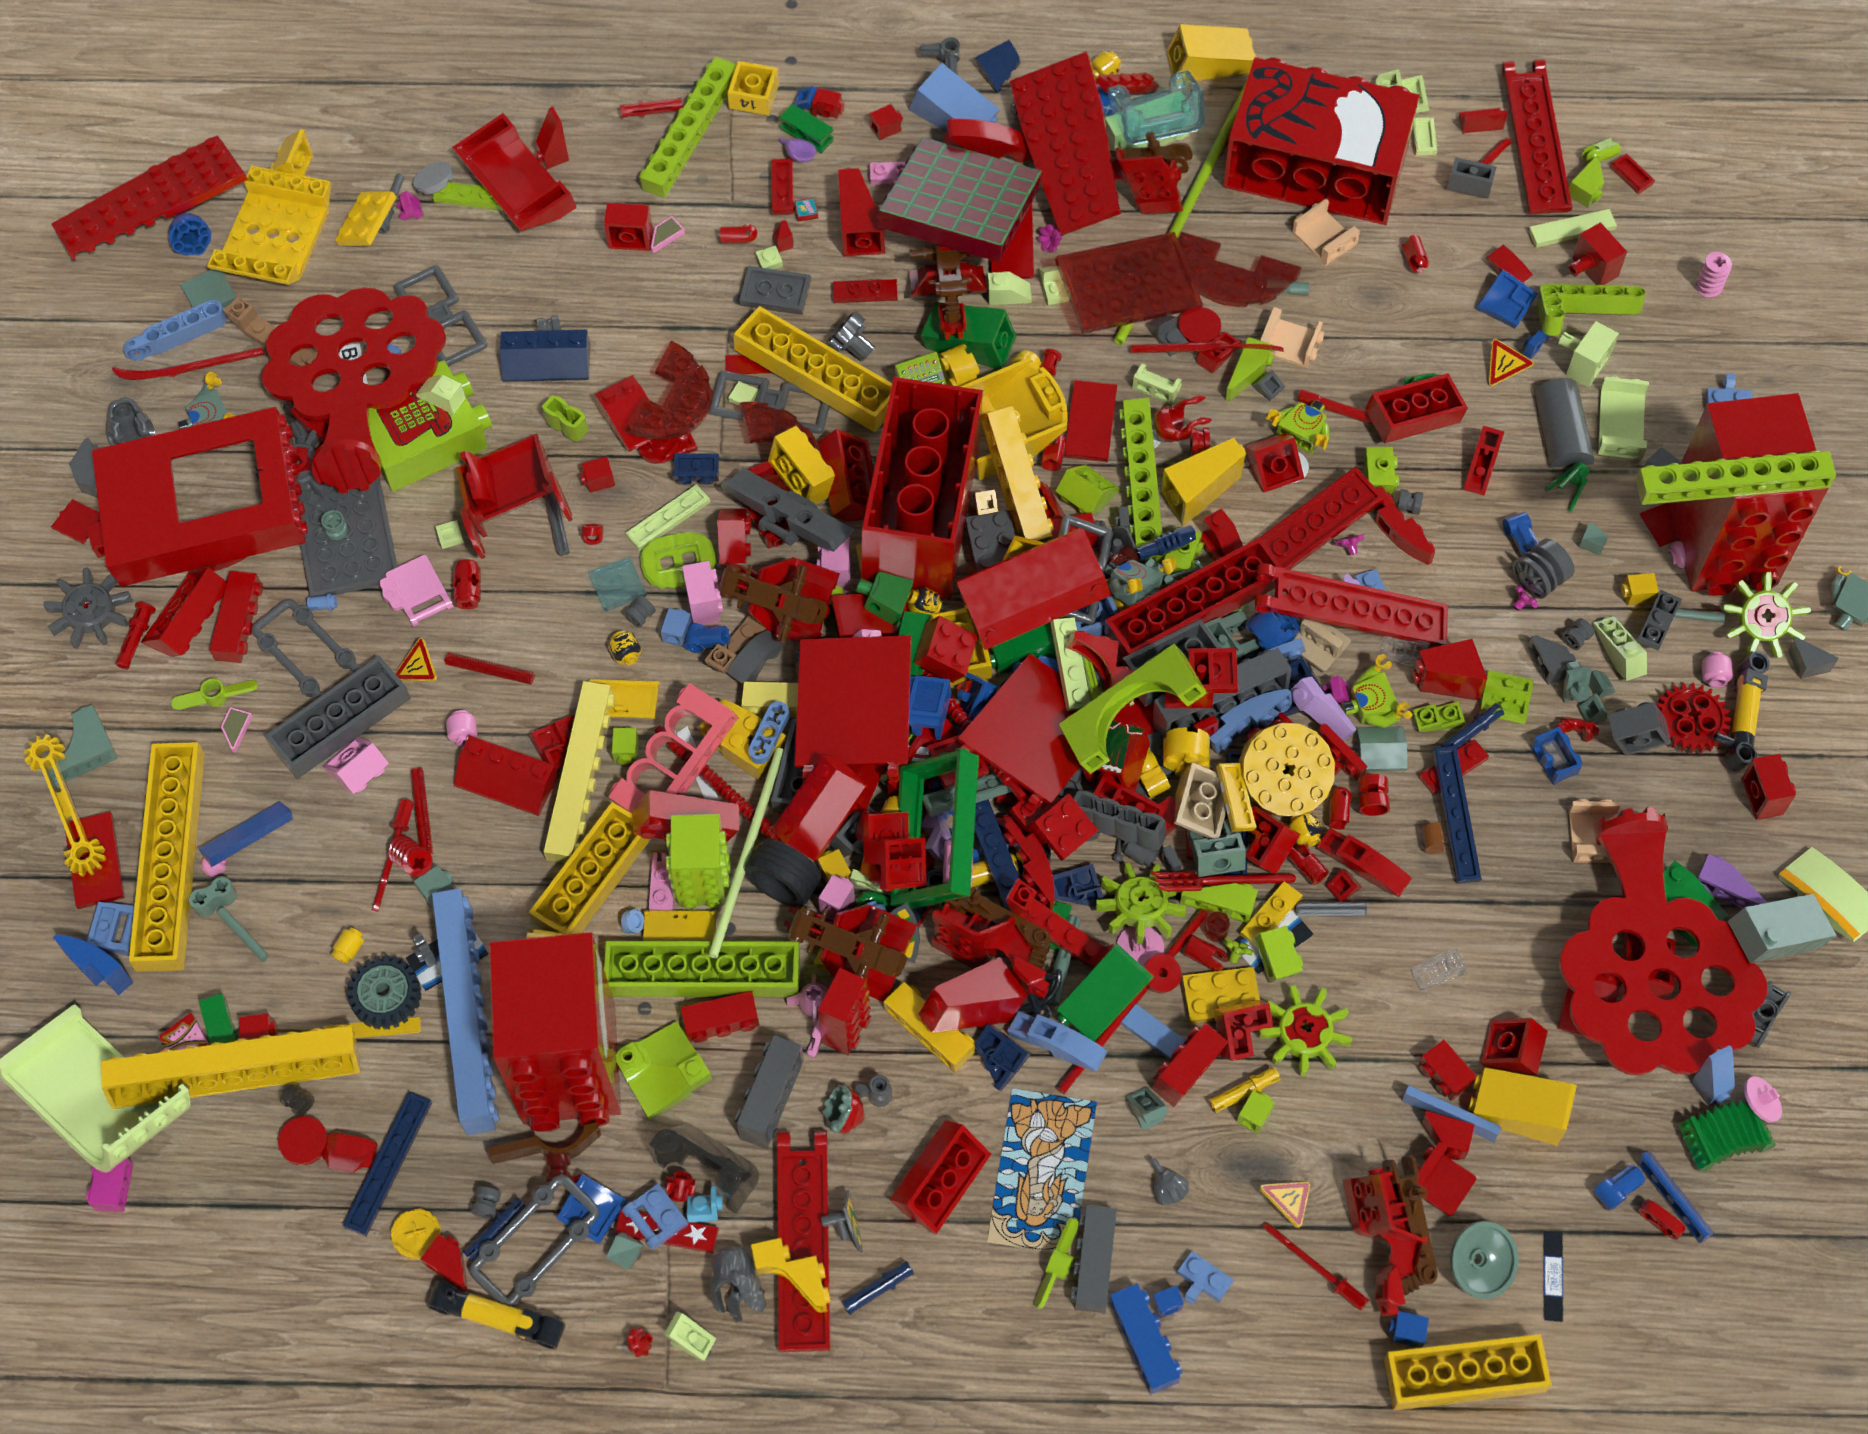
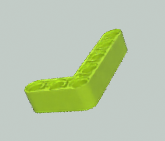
M1543 284L1540 286L1537 303L1542 331L1549 336L1560 335L1562 333L1565 313L1640 314L1643 310L1646 291L1639 286Z

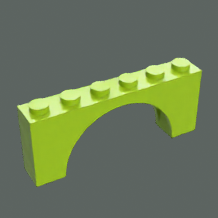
M1175 644L1164 649L1156 657L1146 662L1130 675H1127L1123 680L1107 689L1103 694L1087 703L1083 708L1059 724L1079 763L1090 774L1110 761L1106 751L1108 729L1117 713L1131 700L1150 692H1168L1178 696L1188 707L1207 694L1186 656Z

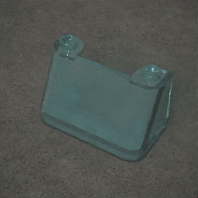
M1188 70L1171 76L1169 90L1130 98V93L1125 86L1118 85L1108 88L1110 103L1123 138L1128 144L1136 145L1148 142L1145 137L1147 132H1154V136L1158 140L1200 130L1205 124L1203 89Z

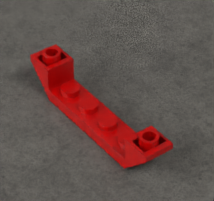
M1019 878L1016 879L1006 898L1012 913L1046 930L1051 936V942L1092 969L1113 947L1114 944L1101 945L1034 898L1037 891Z

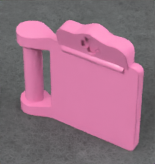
M422 555L388 571L386 578L380 580L383 599L390 604L394 611L404 609L412 627L419 625L418 622L444 609L450 610L454 608L426 555ZM438 596L441 597L442 601L413 614L411 609Z

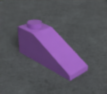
M1708 854L1697 879L1711 895L1742 909L1767 903L1732 864L1726 862L1722 857Z

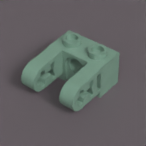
M1243 611L1204 623L1222 648H1236L1237 665L1241 661L1255 658L1259 652L1265 651L1258 643L1259 638L1240 645L1231 637L1232 634L1243 630L1249 621Z
M1225 818L1222 825L1223 838L1208 840V838L1204 839L1202 835L1186 829L1198 877L1245 870L1246 850L1239 832L1231 831L1229 818Z

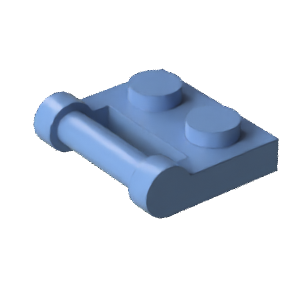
M98 902L87 942L103 951L129 955L134 906ZM122 915H127L121 941L116 943L114 941Z
M659 1184L652 1187L635 1201L628 1203L622 1209L624 1215L631 1218L646 1238L647 1245L651 1250L659 1247L688 1225V1221ZM644 1207L662 1232L655 1234L638 1210Z

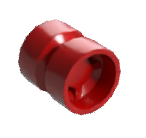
M1368 774L1358 779L1359 811L1361 814L1381 816L1390 811V799L1387 795L1389 784L1386 776Z

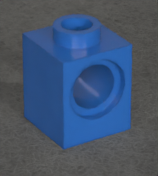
M1398 1311L1399 1314L1396 1315L1395 1319L1391 1318L1388 1333L1392 1334L1391 1342L1423 1348L1426 1342L1429 1318Z

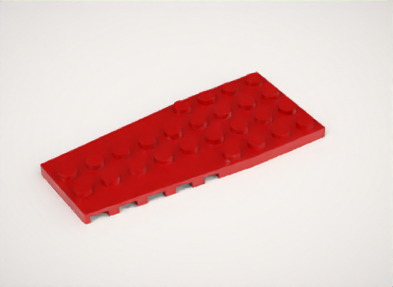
M1083 52L1010 80L1021 128L1037 170L1042 171L1041 183L1061 235H1066L1120 215L1121 209L1115 184L1116 178L1112 167L1110 143L1106 132L1107 126L1104 109L1088 52Z
M217 135L206 139L199 145L189 147L178 155L169 157L158 165L149 167L146 172L56 220L51 225L70 257L74 260L76 259L75 253L82 250L90 253L96 250L95 246L100 242L107 241L108 244L115 242L114 237L123 232L131 235L135 233L134 227L144 223L147 227L156 224L155 218L165 215L167 219L248 180V178Z

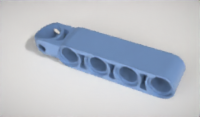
M210 300L146 328L142 334L125 342L123 351L126 357L131 360L140 361L222 327L227 320L222 305L219 301ZM135 353H140L139 356H134Z

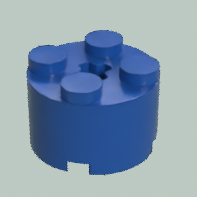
M1256 611L1246 623V627L1252 633H1255L1259 638L1258 643L1265 650L1288 643L1301 632V630H1298L1300 624L1294 616L1275 612L1260 613Z

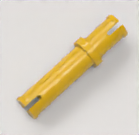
M1272 1066L1260 1074L1249 1076L1248 1080L1208 1099L1212 1110L1218 1113L1250 1096L1252 1091L1259 1093L1267 1086L1281 1080L1276 1068Z

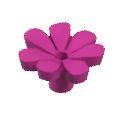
M1053 225L1041 227L1040 232L1042 236H1038V242L1043 243L1041 250L1046 251L1049 249L1051 253L1055 252L1062 239L1060 231L1054 230Z
M1364 534L1336 540L1335 543L1337 546L1347 547L1349 556L1358 554L1356 545L1364 539Z
M1519 585L1516 587L1519 597L1513 604L1516 608L1521 610L1526 604L1533 606L1535 609L1539 607L1537 601L1524 592L1523 587Z

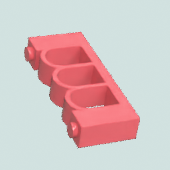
M689 683L678 694L676 702L679 706L672 708L665 718L664 727L666 732L654 734L648 740L646 745L647 758L635 761L628 769L627 779L621 778L619 782H616L612 786L608 797L617 805L633 814V808L646 795L639 790L637 784L640 774L647 769L659 770L674 780L665 793L685 795L739 717L731 709ZM682 717H697L711 727L697 748L678 737L675 733V726ZM667 742L677 743L692 753L678 775L657 762V751L659 747Z

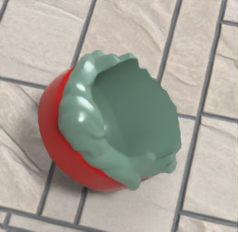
M838 1085L829 1096V1099L825 1101L826 1109L822 1113L826 1117L828 1126L833 1133L847 1134L865 1119L863 1103L858 1093L847 1086Z

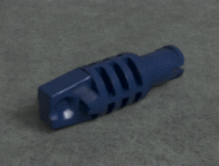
M1190 525L1173 529L1171 532L1168 531L1165 534H1161L1160 537L1156 536L1152 542L1136 547V556L1139 561H1143L1157 554L1163 556L1166 553H1171V551H1176L1177 548L1181 549L1188 543L1196 540L1195 529Z

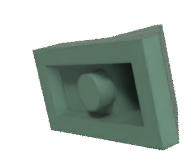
M1148 1086L1126 1096L1143 1130L1163 1122V1116L1168 1114L1166 1105Z

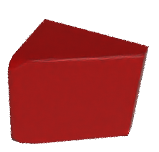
M1342 869L1326 884L1340 902H1344L1362 888L1351 873L1345 869Z

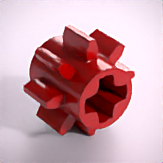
M675 1171L673 1177L667 1176L665 1193H669V1198L673 1201L684 1202L687 1200L688 1195L694 1197L696 1180L692 1179V1175L686 1171Z

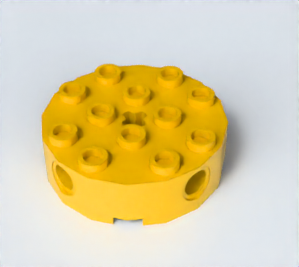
M1280 723L1259 730L1245 743L1239 758L1242 777L1246 784L1250 803L1273 816L1293 817L1314 810L1327 798L1334 783L1335 762L1329 745L1316 731L1301 724ZM1285 766L1289 767L1288 774L1283 773Z

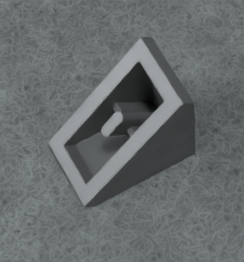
M1797 637L1788 651L1800 679L1831 672L1839 659Z

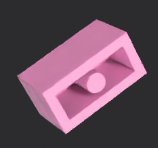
M832 875L818 898L820 914L822 915L825 908L828 909L826 917L829 919L828 921L833 923L837 913L853 909L855 894L854 885H852L850 880L845 877L838 878Z

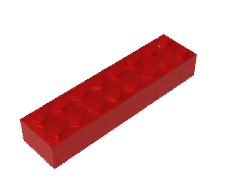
M1259 537L1106 619L1104 633L1111 640L1119 641L1118 653L1123 659L1200 619L1203 623H1207L1216 618H1222L1255 600L1256 596L1275 589V581H1258L1256 579L1257 566L1260 564H1271L1275 567H1283Z

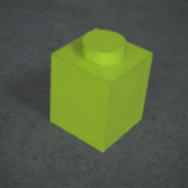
M613 728L612 756L614 763L621 765L634 763L638 760L639 736L637 728Z
M1252 1091L1238 1116L1237 1123L1259 1135L1273 1111L1275 1102L1265 1093Z

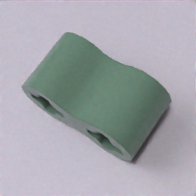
M219 877L207 888L193 891L189 896V903L198 916L209 917L218 907L227 906L235 902L237 892L228 878Z

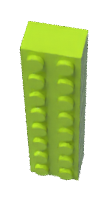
M606 941L604 970L613 997H727L752 991L753 997H791L799 994L800 945L799 942L723 941L718 958H711L708 954L713 941Z

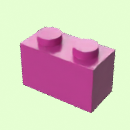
M128 1157L107 1173L99 1171L92 1166L91 1176L93 1180L91 1187L87 1190L86 1199L94 1210L125 1212L133 1163Z

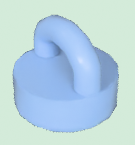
M631 909L623 913L621 928L624 933H638L644 928V916L641 911Z

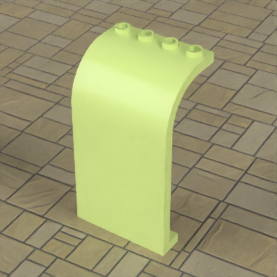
M74 1004L0 1059V1078L85 1161L97 1170L107 1173L190 1108L189 1090L181 1084L178 1087L179 1092L171 1099L167 1096L164 1097L165 1102L159 1101L153 1104L111 1109L101 1088V1061L109 1060L112 1057H125L82 1018L81 1009Z

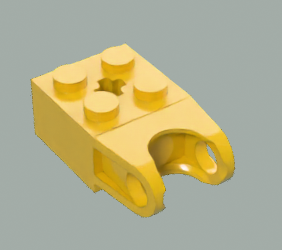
M722 699L719 702L731 709L739 718L717 750L723 754L724 758L760 781L769 771L775 749H785L787 737L784 733L781 734L770 759L766 763L755 764L750 759L749 746L763 719L749 710ZM701 723L698 726V730L703 737L711 728L706 723ZM767 728L762 734L769 738L774 736L776 731L772 728ZM762 743L761 749L759 751H755L756 756H759L760 753L764 754V743Z

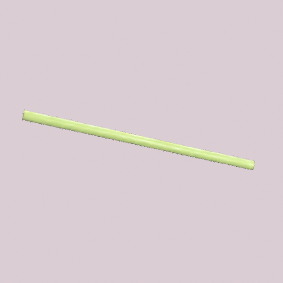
M782 748L775 749L708 954L711 958H718L745 875L744 870L750 859L784 753Z

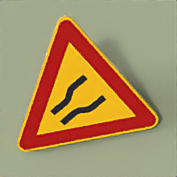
M1494 339L1492 341L1489 384L1494 386L1532 367L1534 363L1511 347Z
M418 639L395 674L401 681H436L437 676L424 639Z
M1308 1182L1262 1185L1260 1191L1295 1227H1301L1310 1184Z

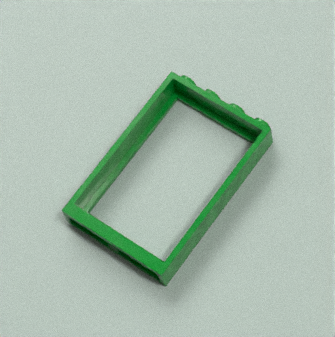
M958 748L952 753H940L938 757H926L923 761H911L909 765L900 767L898 808L899 812H908L909 836L920 837L924 779L956 771L949 883L917 890V887L894 889L891 892L892 906L900 907L907 903L911 909L970 897L979 755L969 753L968 749Z

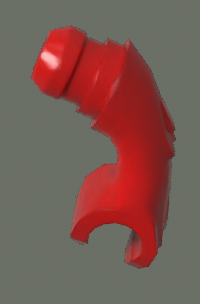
M1561 718L1560 722L1555 725V728L1560 727L1563 734L1571 731L1579 732L1582 734V739L1585 742L1592 740L1593 736H1598L1599 727L1596 723L1576 718Z

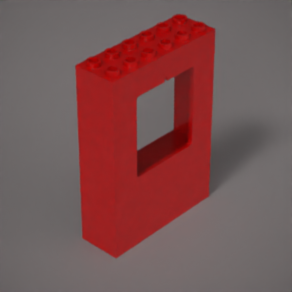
M277 407L92 450L106 568L121 587L306 543L305 534H308V527L302 517L305 514V508L299 498V495H302V489L296 479V476H299L298 466L293 460V457H296V450L290 441V438H293V431L291 426L287 425L284 414H280ZM254 441L263 502L258 505L180 523L172 460Z

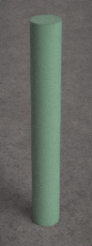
M1677 609L1674 616L1676 618L1721 623L1725 621V614L1686 609Z
M224 907L220 908L217 911V915L261 962L267 960L269 955Z

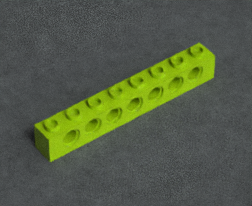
M715 56L713 61L707 65L705 74L702 78L698 79L696 88L693 93L689 94L684 108L679 110L676 121L671 123L666 137L661 139L658 150L655 154L651 155L646 169L641 171L639 179L643 191L665 199L727 98L737 64Z
M1149 398L1123 400L1124 409H1119L1120 420L1125 422V428H1121L1122 441H1127V447H1123L1124 460L1129 461V466H1125L1126 479H1130L1131 485L1126 487L1128 499L1132 498V505H1128L1129 518H1134V524H1130L1132 538L1136 537L1135 547L1152 542L1154 537H1160L1162 534ZM1139 460H1143V461H1144V462H1142V463H1136V462L1139 461ZM1141 479L1146 480V481H1144V482H1137V481H1139V480H1141ZM1141 499H1148L1145 502L1139 501ZM1144 518L1150 519L1148 521H1141ZM1151 538L1149 541H1144L1143 539ZM1157 554L1151 558L1157 563H1162L1165 555L1159 556ZM1147 558V559H1145V560H1143V561H1139V560H1138V562L1141 563V564H1143V565H1145L1146 561H1147L1149 558Z
M1815 450L1802 454L1765 455L1757 458L1742 457L1735 460L1718 459L1713 462L1695 461L1691 464L1672 463L1667 466L1657 467L1649 465L1640 468L1636 484L1641 505L1830 488L1836 477V472L1830 451L1820 452Z

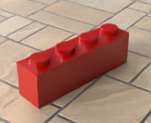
M230 571L209 649L215 661L242 663L243 655L247 654L248 636L252 634L253 616L257 615L258 597L263 593V583L260 582L257 573Z

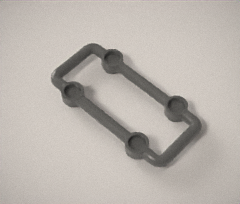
M286 599L256 621L252 626V633L258 639V646L261 651L272 654L300 683L302 693L306 697L318 699L323 693L320 691L317 679L306 677L278 648L275 636L270 633L264 634L261 630L285 610L290 608L294 612L296 622L299 625L308 626L336 655L337 663L341 668L350 669L355 673L361 667L356 663L353 651L342 649L313 619V613L308 606H300L296 601Z
M557 1175L546 1186L541 1185L534 1190L533 1200L493 1241L484 1242L480 1246V1255L470 1265L469 1272L471 1277L496 1302L513 1307L522 1297H529L534 1294L537 1281L576 1241H582L588 1237L590 1233L589 1227L599 1217V1207L569 1177ZM560 1185H563L589 1211V1214L582 1221L577 1220L570 1225L569 1235L529 1276H524L517 1280L515 1291L507 1298L479 1269L487 1261H495L500 1255V1247L540 1206L549 1205L553 1201L554 1191Z

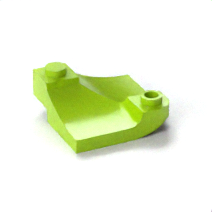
M677 1021L640 1042H631L621 1048L616 1055L617 1065L649 1120L692 1096V1091L712 1080L710 1071ZM632 1055V1059L628 1061L624 1060V1057Z

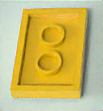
M393 191L361 192L348 213L343 226L340 228L335 242L339 246H371L397 197Z
M1254 967L1182 976L1190 1024L1215 1021L1214 1009L1260 1000Z

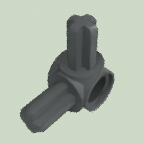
M947 37L940 41V44H922L920 46L922 57L940 56V60L945 63V66L958 75L957 62L960 60V43L956 38Z

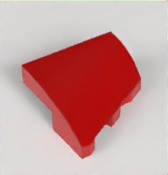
M467 451L460 452L461 459L467 464L468 472L465 474L474 502L480 510L497 505L491 466L475 454Z

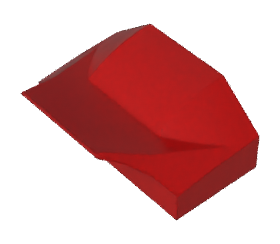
M342 1133L329 1134L323 1160L327 1162L328 1169L355 1173L363 1167L371 1169L378 1144L363 1137Z

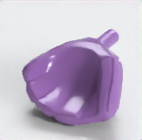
M783 137L779 139L781 143L785 144L788 156L795 161L808 162L816 154L814 145L803 139L787 140Z

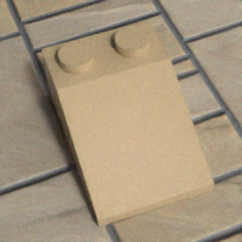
M1192 762L1180 776L1176 791L1174 824L1209 839H1217L1220 837L1226 814V806L1218 773Z

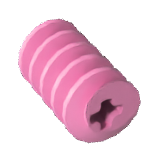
M1712 252L1707 255L1696 285L1697 291L1702 296L1713 298L1722 292L1732 269L1731 260L1727 255L1721 252Z

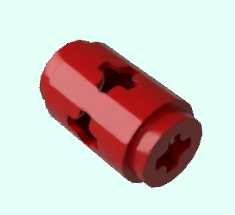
M460 560L454 567L453 600L456 603V607L460 609H475L481 601V568L474 560Z

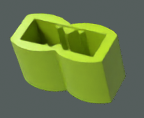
M551 395L542 405L546 423L553 429L562 431L570 440L579 442L589 431L584 413L578 408L568 406L562 398Z

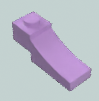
M1313 677L1301 679L1290 690L1292 700L1300 711H1305L1320 725L1327 724L1344 742L1357 730L1331 694H1324Z

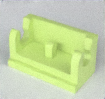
M1142 363L1134 375L1132 389L1172 405L1182 388V379L1177 378L1173 382L1145 369L1146 365Z

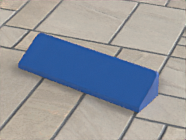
M279 801L199 848V852L209 865L213 867L293 820L292 812Z
M1651 1152L1643 1153L1638 1159L1637 1164L1695 1239L1702 1243L1714 1234L1712 1229Z

